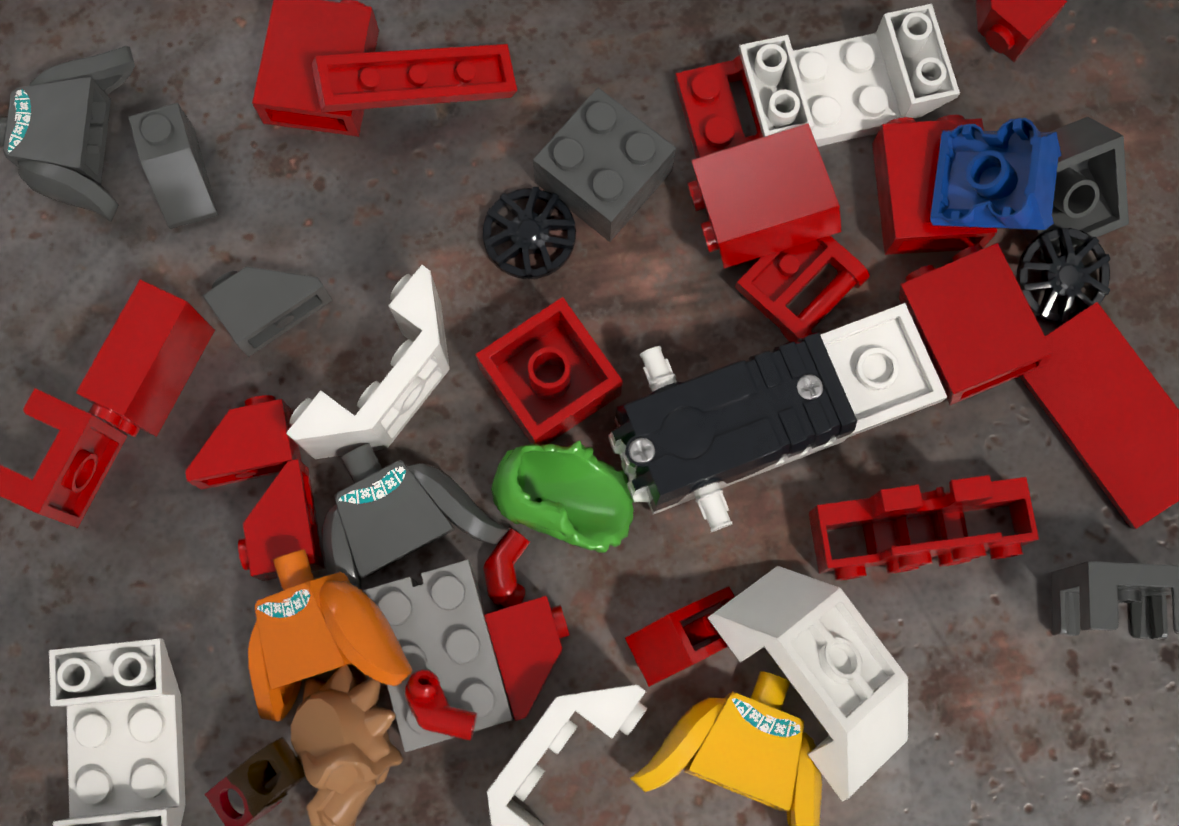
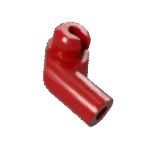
M510 527L488 556L483 566L487 594L494 604H501L504 608L521 604L525 598V588L517 583L514 565L530 544L528 539Z
M426 669L414 672L405 686V697L418 725L427 731L471 741L477 713L449 706L440 686L438 676L434 672Z

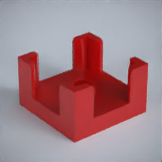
M34 388L23 408V412L60 431L33 479L0 465V496L39 515L78 528L128 436L94 415Z

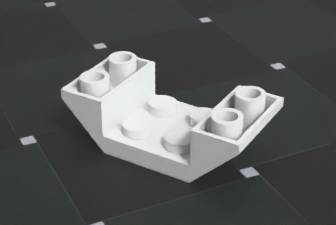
M932 4L886 13L883 15L876 33L795 51L792 50L788 35L739 46L740 57L763 137L809 123L817 147L877 134L882 124H886L896 118L909 117L916 120L956 99L960 94Z
M421 265L413 276L410 274L405 275L391 293L390 299L392 302L389 308L402 335L409 340L405 341L394 354L390 363L393 368L381 383L373 382L363 392L357 403V407L360 410L356 415L351 414L321 390L313 400L307 398L302 401L291 415L289 423L292 426L286 434L314 459L345 455L370 443L373 451L387 449L450 370L441 300L431 271L425 266Z
M776 566L707 617L740 662L765 647L823 725L829 736L816 746L808 756L841 801L852 796L908 741V677L840 587Z
M151 639L49 650L50 706H67L69 818L53 821V826H181L186 805L181 693L164 640Z
M638 685L556 697L487 791L491 826H546L511 798L515 795L521 801H524L545 772L537 765L538 761L548 748L558 754L576 730L577 725L569 720L576 711L611 738L615 736L618 730L628 736L647 710V707L639 702L646 691Z

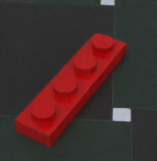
M508 44L315 56L311 63L321 113L511 98L517 92Z

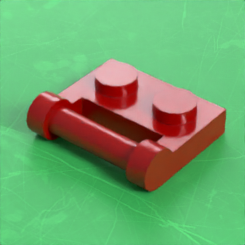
M740 55L730 61L676 73L675 85L696 159L763 138ZM742 80L756 126V135L744 136L729 85L731 82Z
M830 235L761 257L737 281L735 289L781 330L788 341L797 342L799 338L812 334L813 328L852 288H860L868 280L870 274L857 258ZM830 263L837 270L838 275L796 316L786 306Z

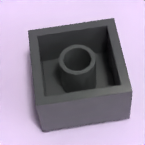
M598 87L533 159L534 180L545 191L551 194L556 193L571 212L611 242L672 172L676 147Z

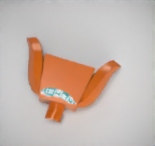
M305 549L273 560L283 591L257 600L254 607L257 619L248 646L250 678L261 719L281 721L293 707L302 679L351 663L369 677L391 686L399 685L412 673L411 665L388 620L370 597L350 583L347 575L338 572L314 579Z

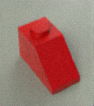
M975 0L978 32L985 37L986 42L994 51L1006 55L1011 61L1015 62L1051 26L1067 3V0Z
M273 395L252 397L244 401V407L230 409L186 469L187 482L202 490L279 474L287 461L296 459L301 461L299 445L286 434L292 426L289 420L293 410L283 399L276 400V397Z
M299 459L287 461L243 522L245 538L238 541L239 558L243 569L250 570L252 577L262 581L278 578L273 563L274 559L304 549L312 571L325 569L309 468Z
M730 586L669 613L625 637L635 662L649 687L728 647L707 617L735 597Z
M547 596L484 615L515 721L528 718L563 651L560 639L570 636L561 605L550 608Z

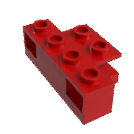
M990 475L949 481L951 492L944 493L943 487H936V490L921 493L919 485L882 489L866 499L816 505L808 514L819 574L834 572L835 581L866 577V567L886 565L887 574L917 570L919 566L932 564V558H938L939 567L964 564L971 562V559L987 556L986 551H989L991 560L1023 555L1022 546L1039 540L1027 478L991 481ZM1009 506L1015 535L1002 537L1001 532L968 537L964 512ZM863 526L868 555L832 560L827 531Z

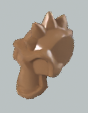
M347 665L338 668L327 682L309 678L305 682L303 701L298 706L291 724V743L298 755L297 759L303 764L308 782L313 787L319 789L315 797L307 805L311 826H355L357 816L376 785L385 781L391 766L400 765L403 761L401 752L390 742L388 736V728L392 725L396 715L392 710L377 707L380 682L370 678L357 685Z

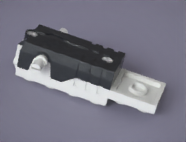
M903 303L821 335L819 332L799 338L797 342H788L777 346L772 352H761L751 356L748 361L740 360L684 382L676 381V375L673 373L668 359H664L660 346L647 349L640 354V357L644 362L645 367L643 369L652 393L616 407L615 422L617 428L608 435V439L614 454L620 455L624 473L628 475L629 482L627 487L633 502H648L652 515L696 498L695 502L698 503L704 520H708L710 530L714 532L732 524L727 513L729 508L723 496L722 488L842 443L848 437L940 403L947 398V395L906 304Z

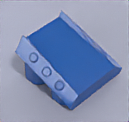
M1027 118L1010 119L998 131H983L976 124L960 125L954 130L942 131L930 217L932 225L1046 230L1054 224L1052 211L1058 158L1062 156L1057 132H1040L1033 122Z

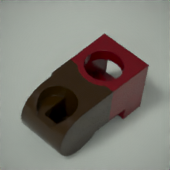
M281 737L244 761L206 792L205 796L225 826H248L282 802L281 800L288 795L287 792L304 780L306 775L303 766L285 739ZM233 789L240 795L244 804V814H240L232 807L228 798V790Z

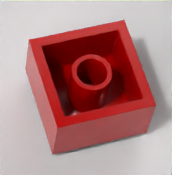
M561 297L475 354L480 371L531 444L536 443L541 446L551 443L618 398L622 392L623 380L564 297Z

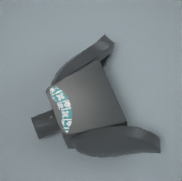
M129 46L90 57L70 60L46 69L29 86L16 88L11 93L8 116H0V147H3L5 157L18 167L21 179L33 191L53 200L96 212L109 221H112L119 204L101 186L111 99L108 94L120 87L133 72L135 63Z
M370 443L341 457L354 484L334 495L336 504L326 513L322 527V548L328 575L342 572L347 575L351 584L361 590L362 577H368L454 531L450 522L477 541L497 544L509 529L489 518L469 495L439 468L426 463L406 466L402 460L382 468Z

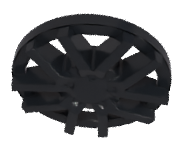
M539 187L515 190L508 194L503 193L500 199L487 212L483 225L484 246L491 261L506 274L521 279L542 278L560 269L571 256L576 241L575 221L569 208L559 199L556 193L551 194L540 190ZM529 198L525 210L520 208L514 201ZM537 199L548 202L543 213L540 215L533 212ZM505 206L516 216L512 221L498 214ZM555 207L561 212L565 220L549 219ZM494 221L505 230L491 237V228ZM568 230V239L549 236V231ZM511 241L513 246L501 255L496 253L495 246ZM546 247L560 248L563 251L551 263ZM540 252L545 266L531 269L529 255ZM522 253L525 269H519L506 262Z
M1060 228L1044 232L1028 244L1020 257L1016 279L1035 315L1050 322L1066 323L1094 303L1098 302L1100 305L1105 295L1109 294L1111 290L1108 288L1110 282L1109 261L1111 259L1109 254H1106L1098 243L1097 237H1092L1077 229ZM1071 237L1083 242L1075 251ZM1059 238L1061 256H1057L1050 241L1051 239ZM1041 247L1046 263H1031L1034 252ZM1092 250L1096 259L1084 266L1081 260ZM1098 268L1099 281L1089 276V274H1091ZM1028 269L1042 270V282L1028 284ZM1084 285L1096 291L1091 300L1081 291ZM1045 288L1044 296L1039 305L1032 297L1030 290ZM1056 296L1061 297L1058 314L1050 312ZM1073 300H1075L1083 308L1070 314Z

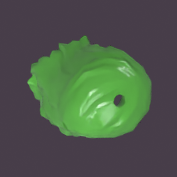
M577 441L568 447L554 444L540 446L535 443L507 451L498 465L491 487L493 502L502 516L514 524L525 525L537 532L551 535L568 544L587 550H595L599 553L607 552L609 546H619L621 540L628 537L629 526L633 521L634 514L633 500L627 487L628 476L624 471H616L608 463L597 460L596 456L593 455V448L585 447L581 444V441Z

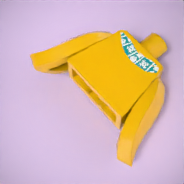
M760 671L751 698L731 692L725 698L708 697L693 705L676 723L649 763L630 777L644 792H648L666 785L685 768L684 772L776 810L786 811L788 826H820L822 774L808 756L816 745L813 738L803 731L804 720L781 711L790 682L769 672Z

